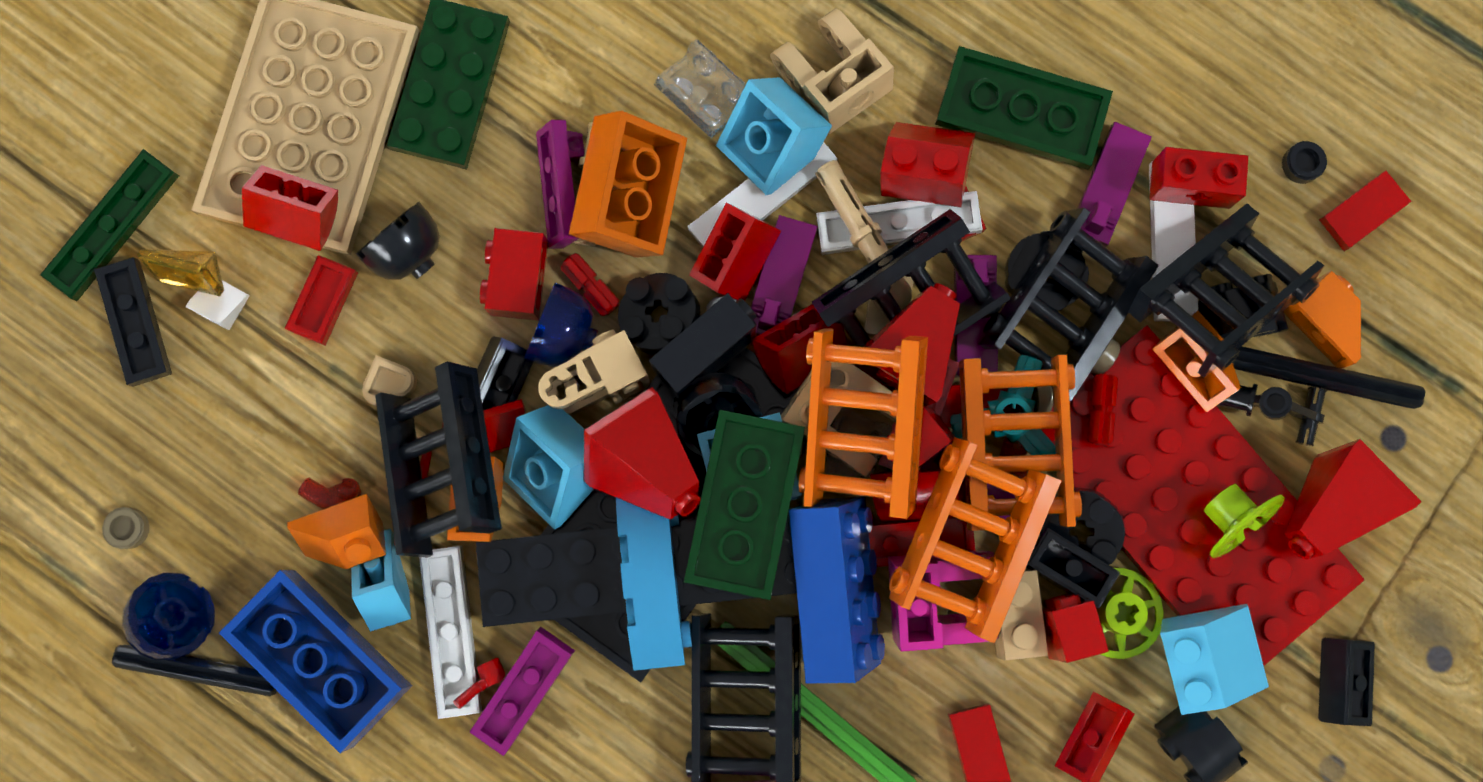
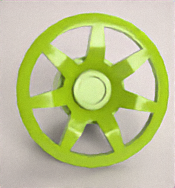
M1233 484L1219 493L1204 509L1205 514L1224 533V536L1212 548L1209 555L1212 558L1221 557L1239 546L1245 540L1243 530L1250 528L1257 531L1264 526L1280 509L1285 499L1284 496L1277 495L1262 505L1257 506L1237 484Z
M1114 568L1120 572L1119 575L1127 578L1120 592L1113 593L1111 590L1109 591L1097 612L1100 616L1103 633L1107 631L1115 633L1117 651L1109 650V652L1100 655L1109 658L1125 659L1143 653L1157 640L1161 631L1162 619H1164V610L1158 591L1148 579L1133 570ZM1134 580L1145 587L1150 594V600L1143 601L1139 596L1132 593ZM1154 606L1155 621L1150 631L1145 626L1148 619L1147 609ZM1138 632L1147 637L1137 647L1125 650L1126 635Z

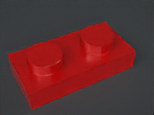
M1093 691L1055 767L1081 782H1100L1135 713Z

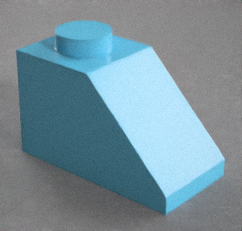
M391 529L384 530L386 555L351 567L352 599L370 632L411 619L409 587L400 555H396L394 534Z

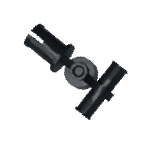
M1253 384V387L1240 385L1241 388L1218 404L1223 407L1247 411L1246 416L1250 417L1253 406L1259 407L1261 413L1271 420L1283 419L1288 414L1301 419L1296 443L1303 445L1306 430L1308 429L1309 434L1306 446L1313 447L1318 423L1322 424L1325 417L1324 414H1321L1327 390L1319 388L1317 400L1314 404L1316 387H1308L1305 407L1292 402L1290 394L1280 387H1272L1265 390L1262 395H1256L1257 384Z

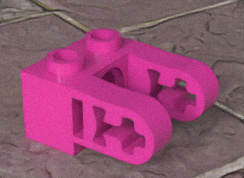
M969 551L986 559H990L994 556V552L991 551ZM906 555L888 557L889 584L894 571L902 566ZM932 556L922 580L940 587V582L982 579V575ZM916 596L910 610L902 608L890 599L893 640L901 652L944 648L943 645L989 642L964 628L967 620L966 616L962 614L937 615L936 604Z

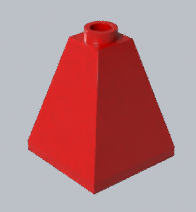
M934 283L933 286L923 290L863 346L895 350L896 346H901L902 339L908 336L928 337L923 407L937 403L942 396L960 303L955 301L956 293L939 283ZM853 364L892 392L893 390H898L899 373L894 372L892 367Z
M653 387L584 430V482L589 487L670 520L678 514L683 517L687 516L697 508L701 500L698 496L699 480L661 398Z
M1357 439L1320 453L1314 458L1285 531V535L1289 539L1288 546L1298 557L1305 560L1326 555L1413 510L1422 501L1361 439Z

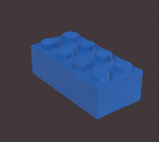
M865 497L822 499L813 507L801 505L789 510L805 683H856L879 666L885 654L884 638L882 634H878L877 618L881 612V601L878 592H874L873 575H875L877 569V559L875 551L873 549L870 550L869 533L872 531L873 517L871 509L866 507Z
M279 570L219 632L339 753L354 748L413 686L295 570Z

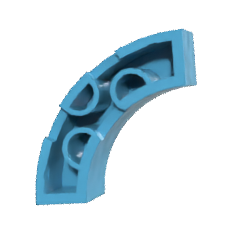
M616 498L617 530L622 563H620L623 597L626 599L627 631L633 670L685 665L684 648L692 647L690 621H681L675 569L672 526L680 525L679 514L670 520Z

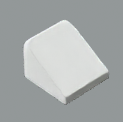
M212 276L188 301L185 307L230 330L250 295Z

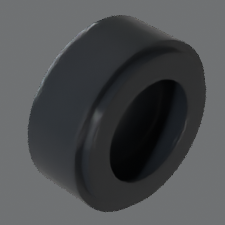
M1302 141L1295 144L1286 151L1282 159V168L1285 175L1293 182L1300 184L1312 182L1323 174L1327 166V157L1324 150L1316 143L1310 141Z

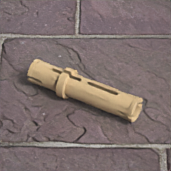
M838 161L827 162L818 168V172H815V175L852 235L850 241L853 246L859 247L868 263L888 251L889 249L880 235L882 229L878 223H873L853 187L845 177Z

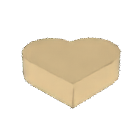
M375 355L363 383V396L367 402L376 406L375 395L380 392L408 397L416 389L417 378L413 371L407 367Z

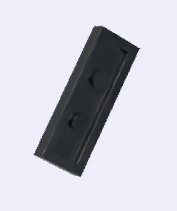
M132 257L94 269L126 385L134 387L172 375L140 260Z

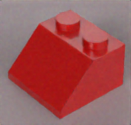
M896 122L888 135L880 172L881 196L962 207L975 133Z

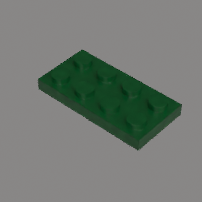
M446 0L430 1L387 143L390 150L467 170L509 28L510 20L508 16Z
M959 46L935 125L951 130L972 132L978 138L1089 170L1093 164L1113 91Z
M719 410L684 578L685 583L771 600L805 427Z

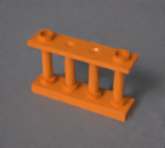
M824 328L815 331L814 338L809 339L806 350V360L808 364H812L806 467H802L798 483L799 492L804 493L803 506L813 507L823 499V491L884 498L885 503H890L889 517L907 519L916 510L928 337L908 336L902 339L901 346H896L895 350L834 345V329ZM831 362L892 367L894 372L899 373L898 390H893L892 394L830 388ZM829 405L889 411L891 416L896 417L895 434L891 433L888 438L827 431ZM826 448L887 455L888 460H893L892 477H887L886 481L825 474Z
M1067 354L1052 357L1051 369L989 372L988 368H981V358L959 361L962 439L977 445L972 458L1006 473L1028 472L1029 469L1038 472L1057 471V479L1061 480L1058 488V497L1054 498L1048 514H1059L1060 526L1076 527V517H1081L1082 500L1080 492H1074L1069 390L1075 388V370L1073 364L1067 363ZM1052 386L1054 412L991 414L990 410H983V393H989V389ZM1055 429L1056 454L993 457L991 452L985 453V436L991 435V431ZM965 474V501L967 504L996 516L1011 515L1016 503L1015 498L995 499L994 495L987 494V483ZM967 523L968 530H984L975 525Z
M954 437L952 445H948L941 455L939 463L940 474L901 567L894 571L891 577L889 599L902 608L910 610L916 596L966 616L967 620L964 628L979 638L995 643L1061 480L1029 469L1027 476L1022 479L973 459L972 457L977 445ZM965 474L1014 494L1016 503L1010 517L1003 519L957 500L956 496ZM948 516H953L999 535L1000 542L994 556L986 559L939 540ZM931 557H937L982 575L983 583L977 597L971 600L923 581L922 579Z

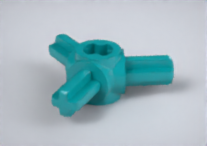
M1020 355L1014 371L1041 370L1042 362L1030 356ZM1035 387L1008 388L1007 392L1000 390L998 399L987 401L988 408L983 410H990L991 414H1005L1003 411L1005 406L1010 405V408L1014 409L1017 404L1022 410L1019 413L1034 412L1036 401L1031 400ZM961 413L954 414L950 417L951 429L955 437L960 439L962 438ZM1041 429L991 431L994 433L995 438L1005 436L1011 443L1018 441L1030 455L1056 454L1055 444Z

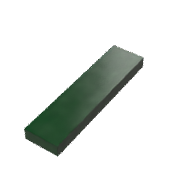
M143 149L40 276L70 299L78 301L96 279L94 269L107 266L178 179L179 175Z

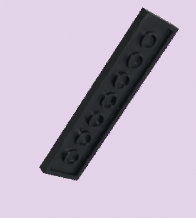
M789 510L771 596L797 593ZM697 519L680 520V525L672 526L680 606L758 598L685 583L684 578ZM617 527L492 540L491 542H476L483 627L626 612V599L623 597L620 563H622L620 539Z

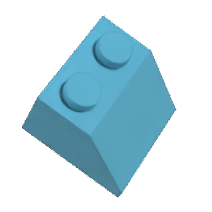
M782 78L748 79L716 147L765 195H770L816 157L832 125Z
M547 405L516 417L503 480L553 529L562 526L594 488L589 487L584 482L585 429L563 409H554Z
M1248 604L1162 619L1160 634L1181 715L1227 708L1269 687Z

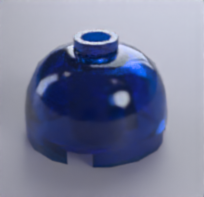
M556 282L554 283L524 357L525 359L540 365L557 367L580 354L581 350L584 351L593 346L592 340L597 336L598 330L591 328L593 312L590 304L581 294L571 288Z
M162 573L148 578L131 593L122 612V629L127 642L139 654L153 660H174L192 653L205 641L215 623V607L209 592L203 586L200 588L196 583L190 581L191 577L180 573Z

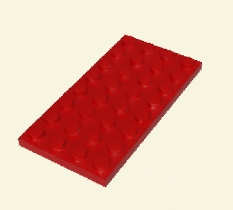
M1146 325L1120 346L1118 358L1103 373L1112 374L1118 378L1116 407L1112 408V412L1115 413L1114 439L1112 444L1095 445L1088 440L1090 415L1095 410V407L1091 406L1094 375L1089 373L1072 401H1069L1074 489L1086 488L1098 491L1105 498L1109 499L1114 506L1116 505L1125 523V538L1121 550L1142 575L1153 584L1158 594L1177 616L1248 604L1263 665L1265 666L1365 579L1338 548L1326 555L1308 560L1298 557L1289 548V539L1285 535V531L1296 506V498L1217 406L1208 412L1202 408L1153 351L1152 348L1160 339ZM1041 429L1055 444V429ZM1237 484L1257 506L1262 505L1277 495L1284 496L1285 499L1282 506L1264 526L1257 531L1250 528L1243 530L1245 540L1239 546L1221 557L1212 558L1209 555L1212 548L1224 536V533L1205 514L1204 509L1219 493L1229 486Z

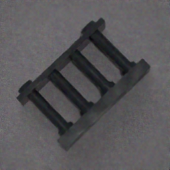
M1245 204L1139 288L1128 311L1140 323L1153 312L1157 315L1162 313L1209 353L1197 372L1203 378L1216 367L1222 371L1225 370L1240 354L1238 349L1293 302L1299 300L1301 303L1305 302L1320 285L1315 281L1325 266L1320 261L1315 262L1305 272L1300 274L1254 237L1255 231L1251 228L1260 213L1249 204ZM1233 248L1238 251L1243 249L1285 283L1287 287L1274 296L1228 258V252ZM1206 269H1209L1211 272L1217 270L1261 308L1250 318H1247L1201 279L1202 273ZM1180 290L1184 293L1191 292L1230 325L1234 331L1220 341L1174 301V295Z
M1086 208L1064 211L1056 217L1050 226L1052 234L1010 296L1011 299L1006 302L1000 313H996L988 320L983 329L985 336L979 343L984 349H1001L1006 344L1020 355L1040 360L1042 362L1041 370L1051 369L1052 357L1014 330L1026 310H1029L1069 340L1068 346L1070 347L1066 352L1067 363L1073 364L1075 370V388L1069 390V401H1072L1126 318L1139 288L1151 279L1159 267L1148 256L1121 260L1081 229V226L1091 213ZM1071 242L1112 273L1113 281L1106 292L1100 294L1058 262ZM1049 276L1090 306L1092 314L1084 326H1076L1037 296Z
M949 209L813 300L812 304L827 327L834 323H841L855 346L863 347L871 338L855 316L856 308L869 299L876 300L890 322L902 311L890 292L891 285L906 276L912 278L920 293L926 288L933 286L934 282L926 271L925 266L927 264L926 261L938 253H946L972 295L960 303L954 336L981 318L992 317L1001 310L1002 304L1011 298L995 281L985 286L960 245L961 238L970 233L963 219L953 210Z
M447 361L435 367L438 388L412 400L411 398L382 392L375 395L396 555L433 556L431 536L457 526L459 531L485 534L502 529L477 368ZM441 405L444 427L417 439L414 417ZM446 445L450 467L422 479L419 456ZM452 485L456 508L428 519L425 496Z
M711 613L692 616V623H690L692 647H688L692 649V751H689L686 757L687 776L691 777V782H711V774L769 776L771 781L801 782V631L799 615L784 614L775 617V624H771L770 628H711ZM711 645L769 646L770 650H775V667H771L770 672L711 670ZM711 687L769 689L770 693H775V711H771L770 715L711 713ZM711 730L769 732L771 737H775V754H771L770 758L711 756Z

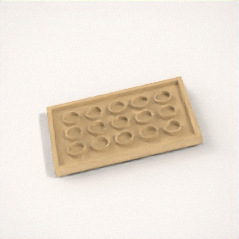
M260 0L191 211L197 215L244 227L242 187L256 170L263 165L338 189V206L335 220L323 248L351 256L420 34L418 27L321 0Z

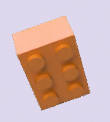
M622 110L594 116L569 235L633 257L663 256L687 137Z

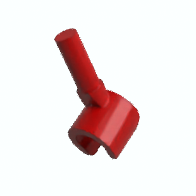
M499 658L492 659L476 667L481 680L475 682L453 701L457 708L461 709L479 692L504 679L505 671Z

